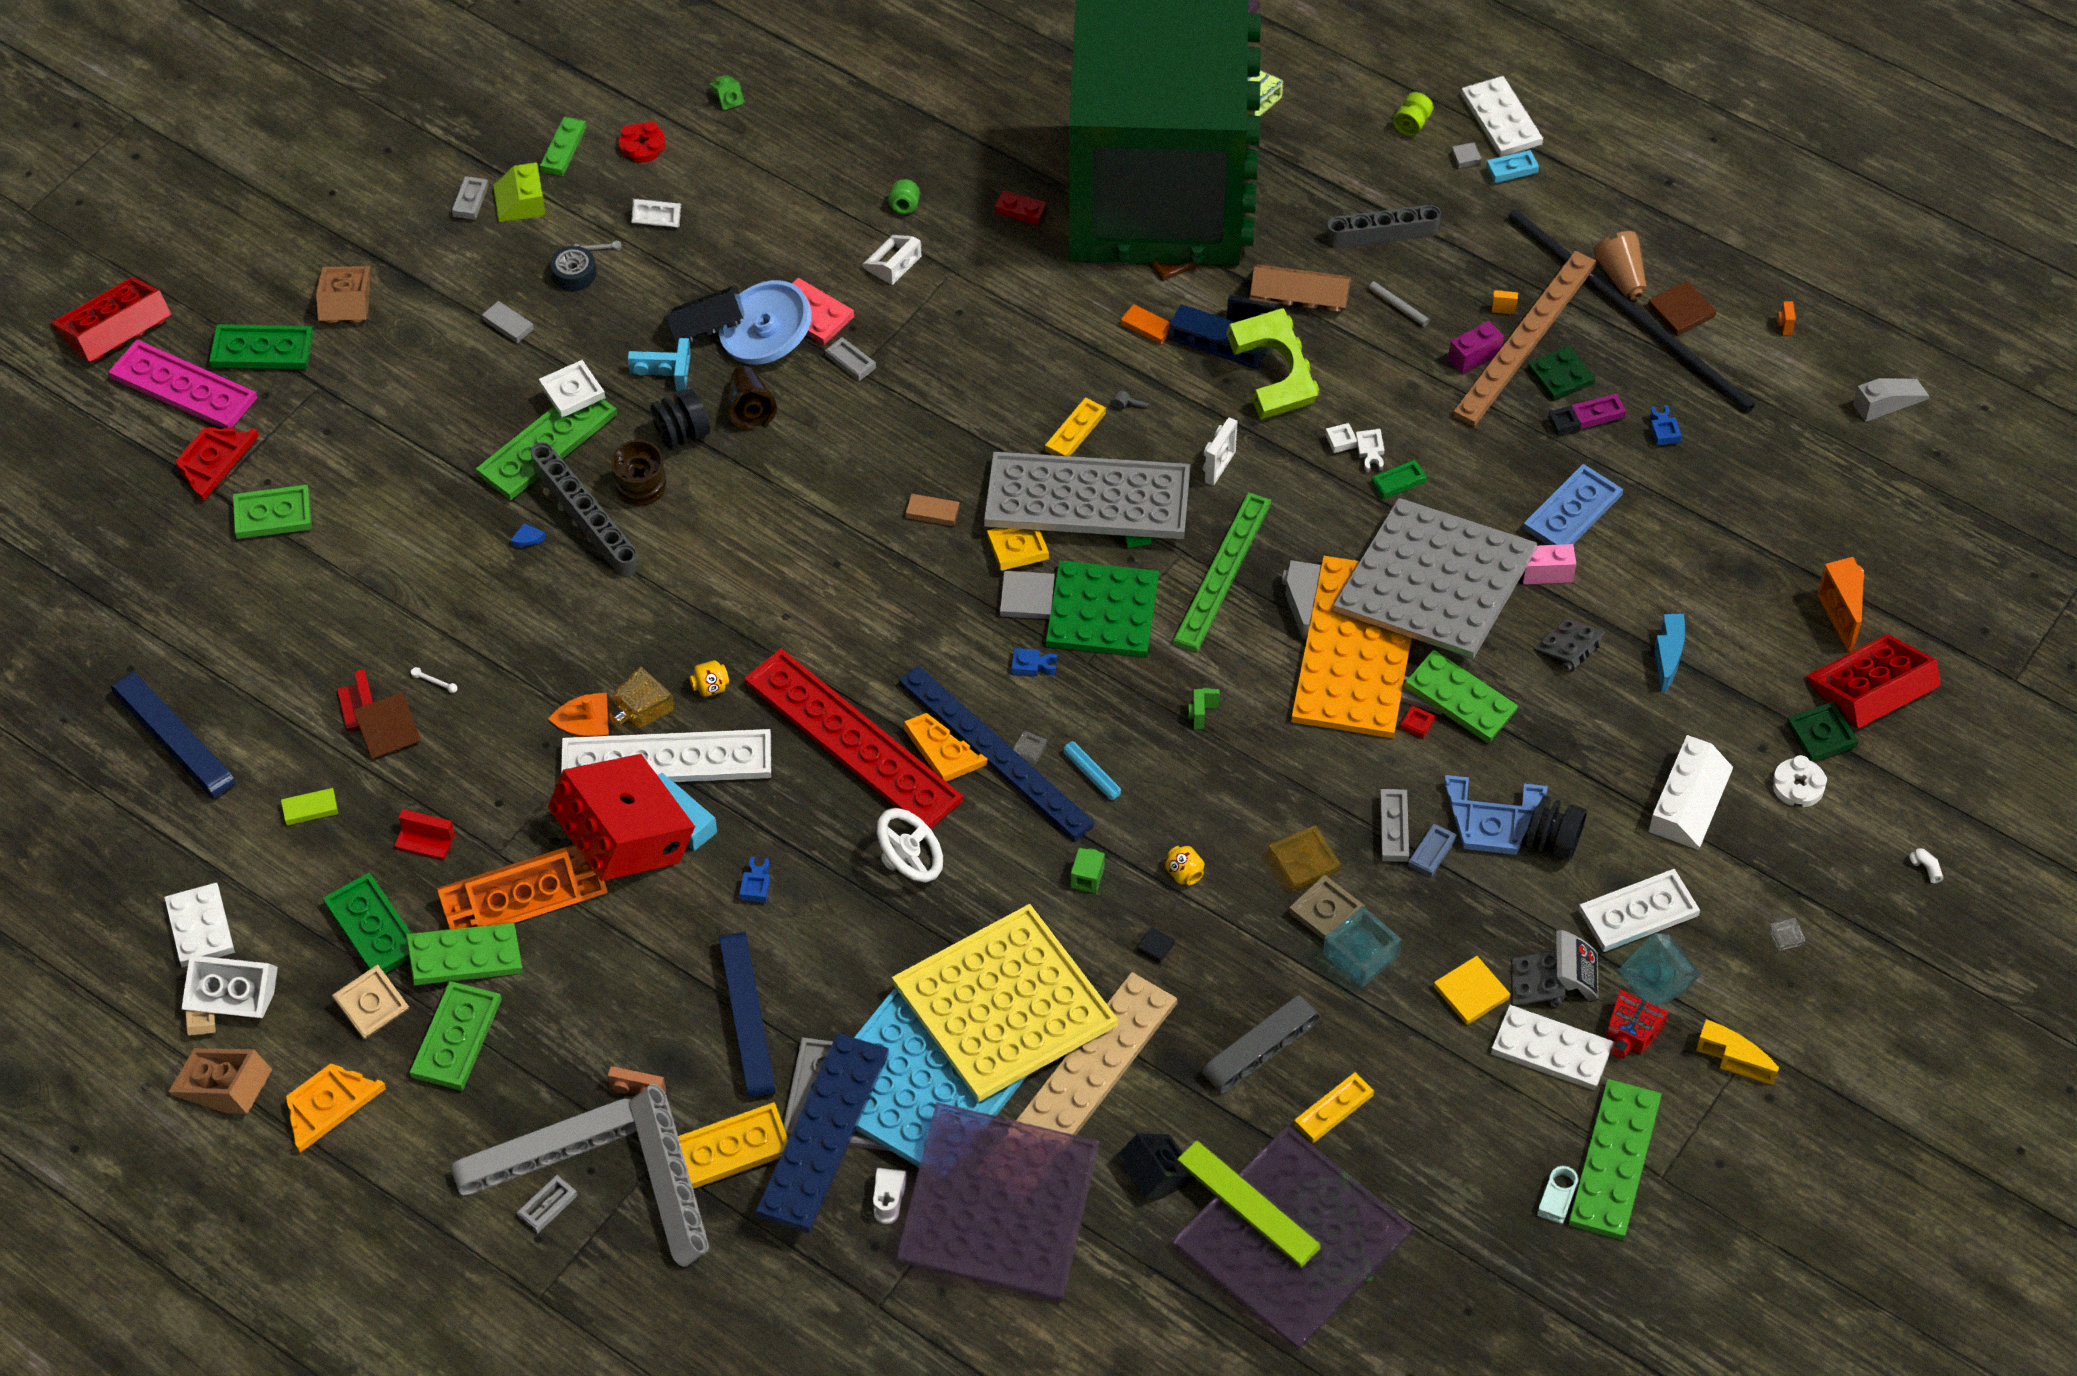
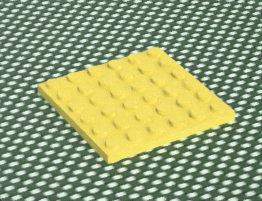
M1031 904L892 977V983L978 1102L1118 1026V1018Z

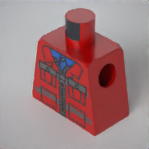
M1620 990L1606 1039L1614 1041L1610 1049L1611 1053L1621 1059L1626 1057L1628 1051L1638 1055L1642 1054L1663 1030L1668 1011Z

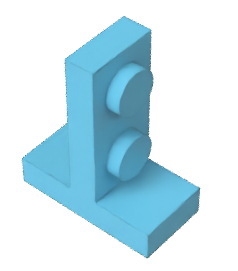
M679 338L677 353L629 351L628 363L630 374L674 376L676 391L686 389L691 356L689 338Z

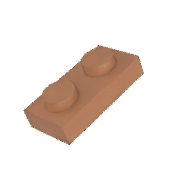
M613 1066L610 1067L608 1073L610 1089L617 1093L638 1095L650 1084L660 1086L666 1093L664 1077Z

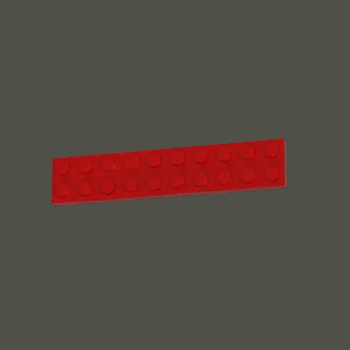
M782 648L744 678L745 685L895 808L908 810L918 816L930 829L963 802V795Z

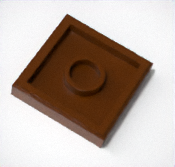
M1688 281L1649 299L1648 306L1676 336L1712 319L1716 315V310Z
M403 692L353 710L371 759L421 741Z

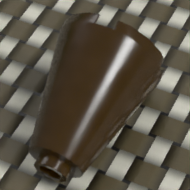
M747 366L738 367L731 375L728 405L731 421L737 427L745 430H755V426L763 425L764 427L774 419L777 412L774 396L752 368Z

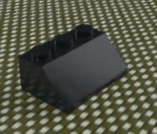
M737 285L670 308L665 316L675 342H679V338H689V342L696 340L695 336L704 333L705 336L718 332V327L727 324V327L730 328L740 324V319L744 318L745 313Z

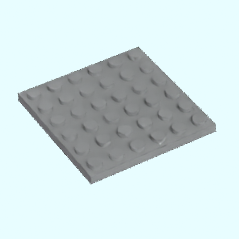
M1398 498L1336 600L1334 612L1474 659L1536 552L1537 542Z

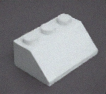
M190 955L182 1009L263 1018L274 995L278 967L268 963Z

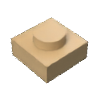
M186 1010L188 1035L216 1032L215 1013Z

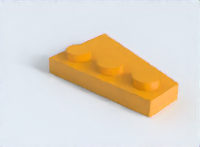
M925 713L904 721V730L932 770L943 780L949 781L987 766L988 759L982 754L978 756L970 750L969 744L965 741H958L949 734V729L929 714Z

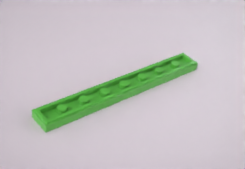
M1247 493L1174 638V646L1195 653L1198 652L1271 506L1270 499Z

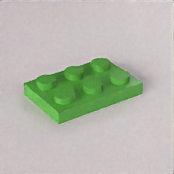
M308 485L233 494L235 534L237 539L312 529Z

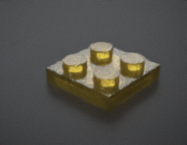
M1316 825L1269 845L1270 854L1294 891L1318 881L1323 875L1329 876L1341 871V863Z

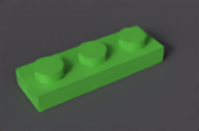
M568 117L563 118L540 165L541 172L563 177L587 128L586 121Z

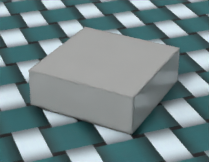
M1475 143L1452 147V155L1458 169L1481 165V157Z

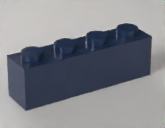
M1180 304L1169 324V340L1257 370L1269 350V347H1259L1234 355L1226 332L1229 325L1235 322Z

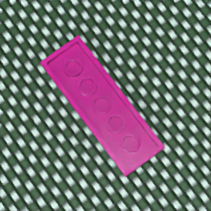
M139 340L132 344L108 372L110 379L223 429L232 428L257 399L255 391Z

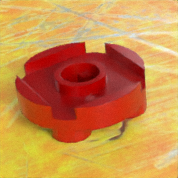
M653 121L626 125L621 129V135L619 136L620 152L625 158L626 156L632 158L633 162L646 163L653 161L659 157L658 153L665 149L664 133L658 128L657 123ZM640 141H645V144L640 145Z

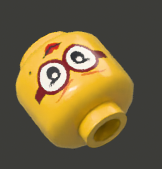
M716 660L696 665L693 670L694 675L689 676L693 691L698 690L699 694L703 697L722 693L725 691L726 685L729 684L725 665H720Z
M1176 846L1168 852L1165 868L1178 884L1193 885L1202 878L1205 863L1191 846Z

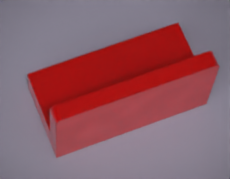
M365 669L355 671L357 684L338 688L348 731L360 729L353 710L373 703Z
M402 809L399 815L401 832L396 840L395 848L421 856L445 860L455 837L452 821Z

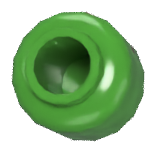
M907 179L895 182L891 187L888 199L892 210L899 214L913 212L917 208L920 198L919 187L916 183Z

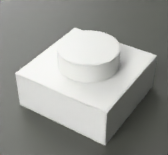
M1349 423L1326 429L1325 435L1334 453L1357 447V439Z

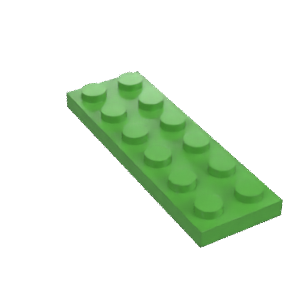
M604 399L564 417H561L556 408L552 407L478 466L476 473L509 500H512L539 478L532 468V446L539 442L548 443L563 459L617 415V410Z
M1611 1079L1607 1080L1569 1226L1624 1241L1662 1093Z

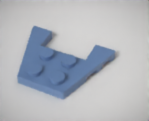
M1445 775L1444 785L1463 849L1517 855L1527 835L1532 813L1542 797L1547 795L1548 786L1524 784L1522 806L1469 801L1467 800L1469 777Z

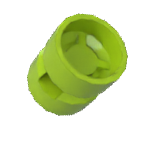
M1418 92L1410 93L1393 117L1394 126L1399 132L1407 136L1417 135L1433 112V103L1424 94Z

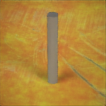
M1376 282L1370 284L1369 290L1423 327L1429 323V318Z

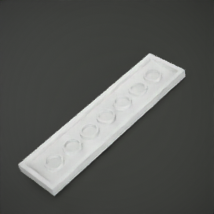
M770 729L562 738V771L563 769L642 754L657 775L662 772L673 782L771 778Z

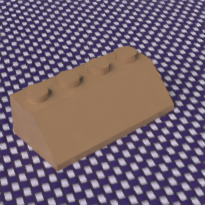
M1257 264L1253 271L1250 296H1256V298L1270 300V298L1279 299L1280 304L1293 305L1294 301L1303 302V307L1317 308V304L1326 305V310L1341 311V307L1346 308L1351 276Z

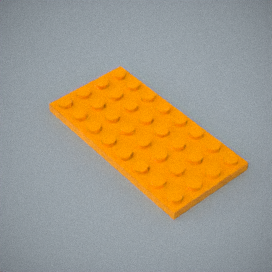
M1323 556L1291 722L1394 739L1412 638L1334 612L1336 600L1360 561Z

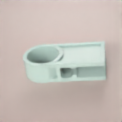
M1560 1166L1552 1171L1537 1216L1563 1224L1578 1183L1577 1173L1573 1169ZM1559 1175L1567 1176L1573 1181V1186L1570 1188H1560L1554 1183L1553 1179Z

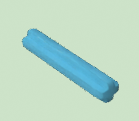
M1071 741L1064 746V754L1110 800L1119 797L1121 788L1075 742Z

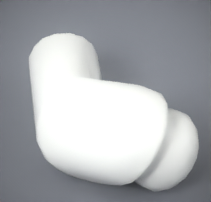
M1918 848L1915 852L1910 853L1909 858L1912 864L1918 866L1922 863L1926 867L1931 883H1939L1944 879L1938 860L1929 852Z

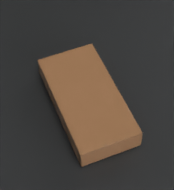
M911 494L906 510V518L955 526L960 502Z

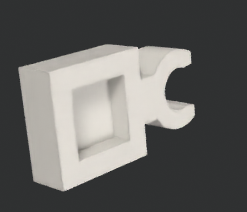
M1381 429L1356 432L1359 457H1367L1364 465L1365 471L1367 473L1370 472L1371 463H1376L1379 466V471H1382L1384 462L1379 456L1384 455Z

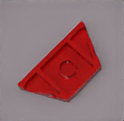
M204 427L175 461L177 468L202 501L206 500L259 437L258 430L250 428L249 432H236L235 428L217 429Z

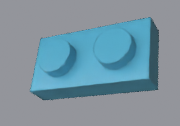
M1531 150L1487 160L1486 165L1494 183L1535 174L1539 171V165Z

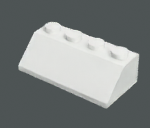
M1689 735L1686 736L1652 815L1650 833L1697 850L1700 849L1733 770L1732 765L1713 744Z

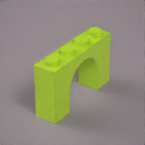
M1284 308L1232 323L1226 332L1234 355L1259 347H1269L1280 352L1288 362L1289 376L1285 380L1256 389L1252 396V401L1260 420L1314 404L1319 394L1318 384L1315 380H1312L1309 373L1311 371L1310 364L1306 358H1303L1301 353V341L1298 337H1295L1292 330V319L1290 315H1286Z

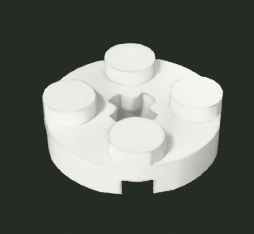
M1799 755L1794 759L1782 762L1776 768L1773 778V789L1776 796L1784 803L1794 806V803L1803 804L1802 807H1809L1816 804L1823 797L1827 777L1817 764L1809 761L1807 757ZM1795 779L1803 780L1805 785H1795Z

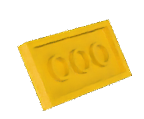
M775 1102L678 1136L693 1189L776 1160L781 1157L788 1142V1137Z

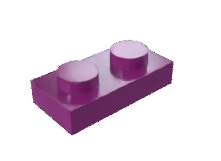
M1617 393L1571 405L1581 423L1580 429L1625 418L1626 410Z

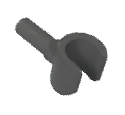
M1126 391L1118 392L1113 402V406L1119 410H1123L1126 404L1148 408L1149 404L1148 402L1130 398Z

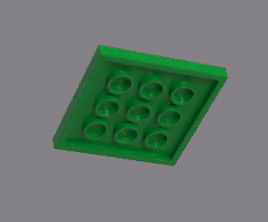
M1060 560L1046 647L1147 658L1159 571Z

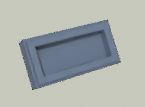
M1433 823L1410 858L1408 867L1432 878L1456 841L1457 835Z

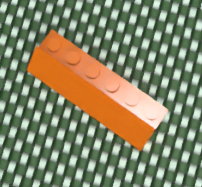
M575 844L437 888L449 930L516 923L608 893L605 881H601L583 855L577 850Z

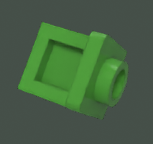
M721 76L716 78V82L710 83L711 91L719 97L722 109L727 110L744 103L739 82L731 76Z
M1194 689L1193 704H1188V718L1193 719L1194 729H1204L1205 708H1219V689Z

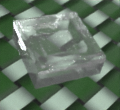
M1024 731L1013 750L1024 760L1036 764L1048 745L1047 739Z
M1796 918L1770 924L1769 930L1779 951L1805 944L1806 939Z

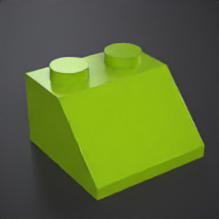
M537 162L513 166L493 185L499 222L546 216Z

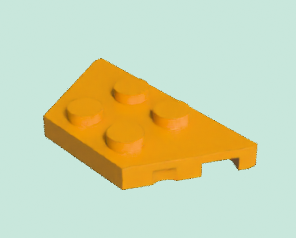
M329 1064L288 1094L286 1098L297 1150L301 1153L386 1089L385 1084L381 1080L377 1079L375 1082L363 1078L360 1073L346 1071L343 1067Z

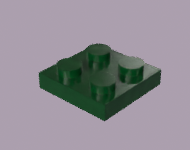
M1570 345L1528 362L1527 369L1553 402L1595 383V376Z
M1834 702L1787 718L1786 724L1809 761L1815 762L1853 749L1858 745V739Z

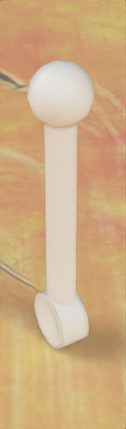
M418 667L411 670L413 678L421 677L446 688L450 693L457 691V685L454 683L448 684L426 675Z

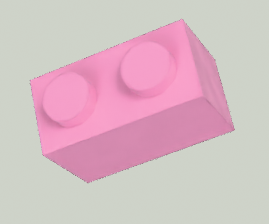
M1573 544L1537 546L1536 552L1522 574L1523 585L1573 583L1576 569Z

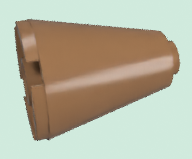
M1632 231L1616 233L1617 238L1610 240L1607 237L1600 241L1593 249L1594 257L1626 299L1637 300L1644 295L1647 289L1639 238Z

